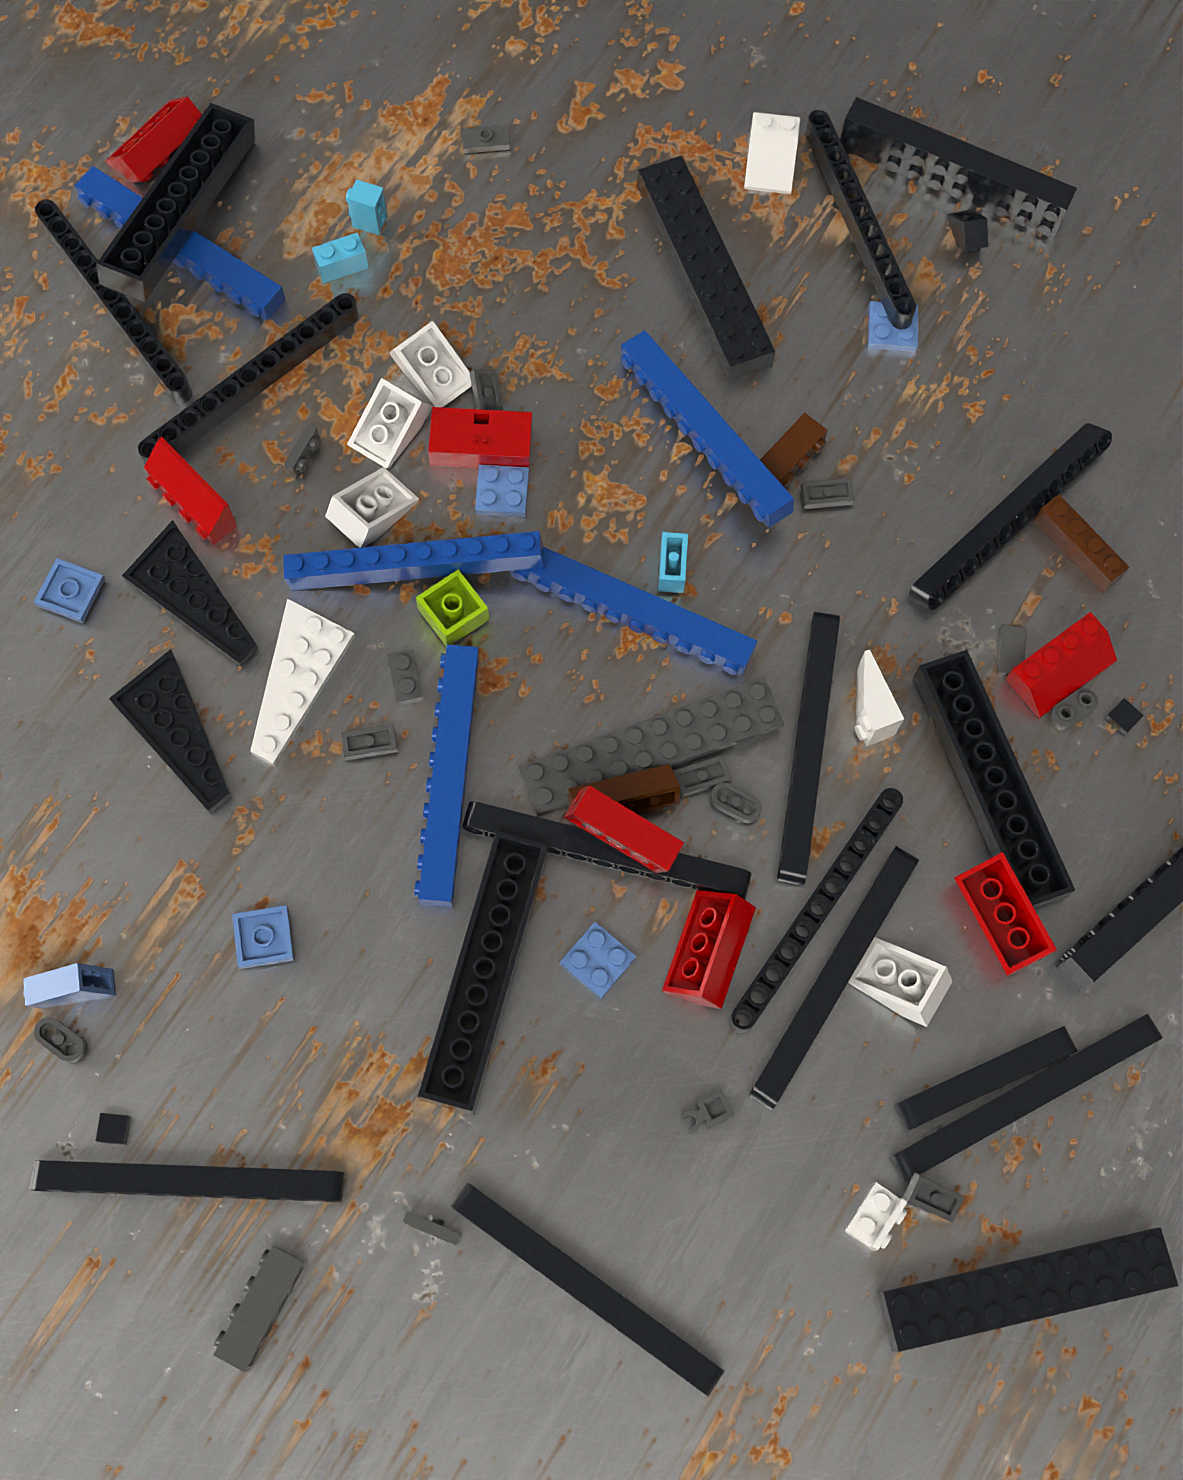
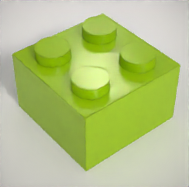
M459 569L416 597L418 610L446 647L447 645L454 644L489 620L488 607Z

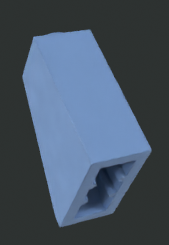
M76 963L23 979L25 1006L48 1008L115 996L113 969Z

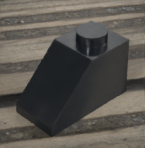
M970 209L947 214L957 247L966 251V253L980 252V248L989 247L987 217Z

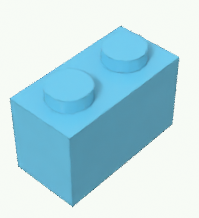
M356 180L353 187L349 188L346 194V202L349 205L348 215L351 217L352 227L380 235L388 217L384 188Z
M358 233L312 247L315 265L323 284L368 269L366 251Z
M662 532L658 591L684 592L688 534Z

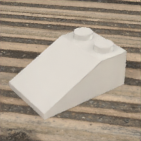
M753 112L744 189L791 194L800 117Z
M433 321L389 352L401 371L433 407H444L472 386L470 372Z
M381 378L347 445L389 469L421 429L433 406L397 384Z
M382 467L333 495L325 517L359 548H363L382 536L418 503L419 498L385 467Z
M870 649L864 652L856 670L855 732L867 747L895 736L904 720Z
M874 937L849 980V984L899 1015L925 1027L928 1026L953 982L946 966L877 937Z

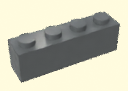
M272 1246L270 1250L266 1249L258 1262V1265L261 1266L256 1277L251 1276L244 1287L243 1292L246 1295L242 1303H236L228 1319L231 1320L228 1329L226 1332L222 1330L216 1338L213 1347L217 1349L213 1355L243 1372H249L307 1263L276 1246Z

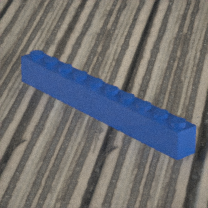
M94 166L74 185L78 194V200L85 207L94 208L101 217L106 220L108 218L111 219L120 229L142 200L141 196ZM196 231L192 232L173 260L178 267H185L190 270L197 279L207 281L217 292L222 291L227 294L234 303L238 305L241 303L247 307L256 317L261 316L268 321L285 301L282 286Z
M645 330L621 345L622 356L620 359L624 367L633 371L638 383L641 386H646L651 398L655 402H660L666 415L670 419L673 418L678 423L680 431L692 439L696 450L703 452L707 456L710 466L720 471L725 483L729 487H734L742 503L748 504L753 509V514L759 522L763 521L770 528L793 513L794 498Z
M540 531L284 555V580L291 591L446 577L458 569L462 575L544 568V548Z
M543 547L544 568L510 571V574L521 582H531L544 592L551 591L558 594L566 602L574 601L581 604L589 612H599L614 623L621 622L628 625L634 632H644L651 635L659 643H669L675 646L678 651L684 654H694L704 663H714L723 667L724 671L732 675L739 674L743 676L755 651L757 640L545 547Z
M447 645L446 653H441L440 669H444L443 678L439 677L437 692L441 693V702H436L435 718L439 719L438 727H433L432 743H436L435 752H430L429 768H433L432 777H427L426 793H430L429 803H424L423 818L427 819V826L421 829L420 844L424 845V853L419 854L417 870L421 871V880H416L414 896L419 897L420 905L453 908L479 663L478 647Z

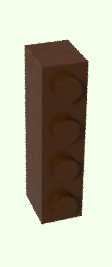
M804 413L768 450L760 461L782 486L787 487L794 480L798 469L803 470L806 468L814 452L819 453L827 443L825 438L828 430Z
M1060 494L1038 512L1033 522L1102 594L1117 583L1129 569V566Z
M670 764L568 788V807L571 806L579 790L589 785L636 814L680 804V784Z

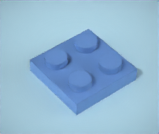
M870 301L868 307V349L916 352L918 348V304H916L911 326L900 330L893 327L881 302Z
M479 465L475 514L526 517L529 468Z
M56 558L34 603L40 608L83 623L105 581V577L97 572Z
M287 905L232 914L239 969L294 961Z
M594 922L559 962V965L598 998L602 999L637 956Z

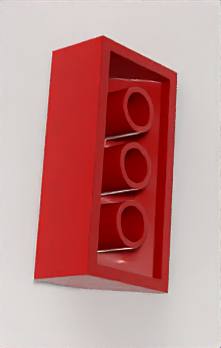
M188 96L172 99L105 161L132 183L141 181L145 183L154 175L152 171L157 166L162 167L170 160L168 156L173 151H177L202 114Z
M163 437L158 439L144 466L148 475L146 481L155 491L159 488L163 492V499L170 507L175 505L180 510L178 513L187 524L192 522L196 526L194 530L202 540L208 539L215 545L237 527L229 504Z
M1089 612L1014 667L1005 680L1040 719L1052 710L1056 704L1079 690L1115 663L1117 657L1108 631Z
M1003 852L954 877L1007 976H1011L1057 951Z
M697 890L662 991L701 1006L722 1009L756 907L737 894Z

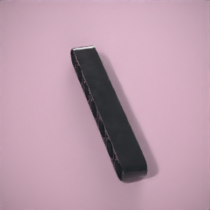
M1063 1026L895 1105L909 1131L1078 1052L1066 1027Z

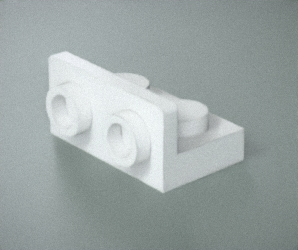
M875 1182L846 1227L845 1232L872 1251L878 1250L879 1247L884 1249L893 1236L889 1232L894 1223L899 1225L907 1214L908 1210L904 1207L908 1201L904 1198L900 1199Z

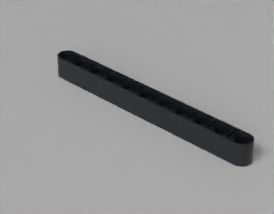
M814 110L808 117L806 128L807 140L891 324L896 329H907L912 324L916 303L829 115L823 110Z
M48 199L39 201L35 206V213L42 228L169 397L178 404L188 402L192 397V390L186 375L123 293L98 284L99 278L96 266L98 259L57 205Z
M348 293L336 296L143 439L138 445V452L143 463L146 464L149 458L147 455L152 452L158 439L161 437L166 441L171 437H176L174 440L167 442L180 454L353 325L359 317L354 296ZM195 422L194 425L188 426V424Z
M1090 423L1083 425L911 586L909 598L930 610H935L942 605L1023 529L1043 506L1059 495L1108 449L1112 442L1111 431Z
M814 611L812 617L777 881L797 885H805L840 615Z
M887 788L881 792L749 986L729 1018L730 1028L735 1033H748L763 1013L901 808L903 796L899 790ZM883 799H891L895 807H887ZM869 820H877L880 822L881 828H873L869 824ZM855 841H863L867 849H858L855 846ZM840 862H849L852 865L853 870H843L840 866ZM828 882L834 883L838 887V892H829L825 884ZM811 905H821L824 913L821 915L815 914L811 910ZM796 926H805L809 931V935L806 937L800 936L796 931ZM781 948H791L794 952V958H785L781 953ZM766 970H776L779 973V980H769L766 976ZM754 991L761 992L764 995L765 1001L763 1003H755L751 999V993ZM739 1013L747 1015L749 1025H739L735 1020V1016Z
M475 801L468 803L462 824L463 830L476 835L494 839L496 831L548 844L549 853L694 890L737 894L745 900L752 875L750 871L683 853H678L669 871L655 873L583 829Z
M895 846L748 1095L749 1097L773 1111L920 859Z
M1146 1014L891 1156L902 1178L907 1182L912 1179L914 1172L918 1174L926 1172L1145 1049L1163 1037L1149 1014Z
M34 1160L30 1190L42 1192L342 1202L344 1172Z
M468 1182L451 1204L454 1210L709 1397L725 1372L722 1368Z

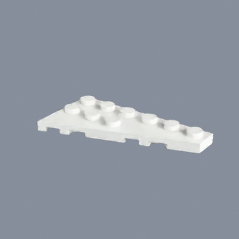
M287 599L250 750L252 755L273 766L276 765L355 638L353 632Z

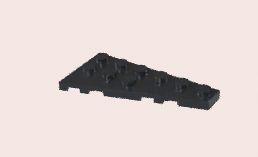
M172 520L125 571L122 577L126 582L242 667L258 649L257 644Z
M170 649L111 696L109 700L211 814L228 800L231 795L175 656Z

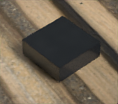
M1124 698L1105 719L1123 735H1126L1144 715Z
M100 1113L95 1142L126 1145L130 1116Z

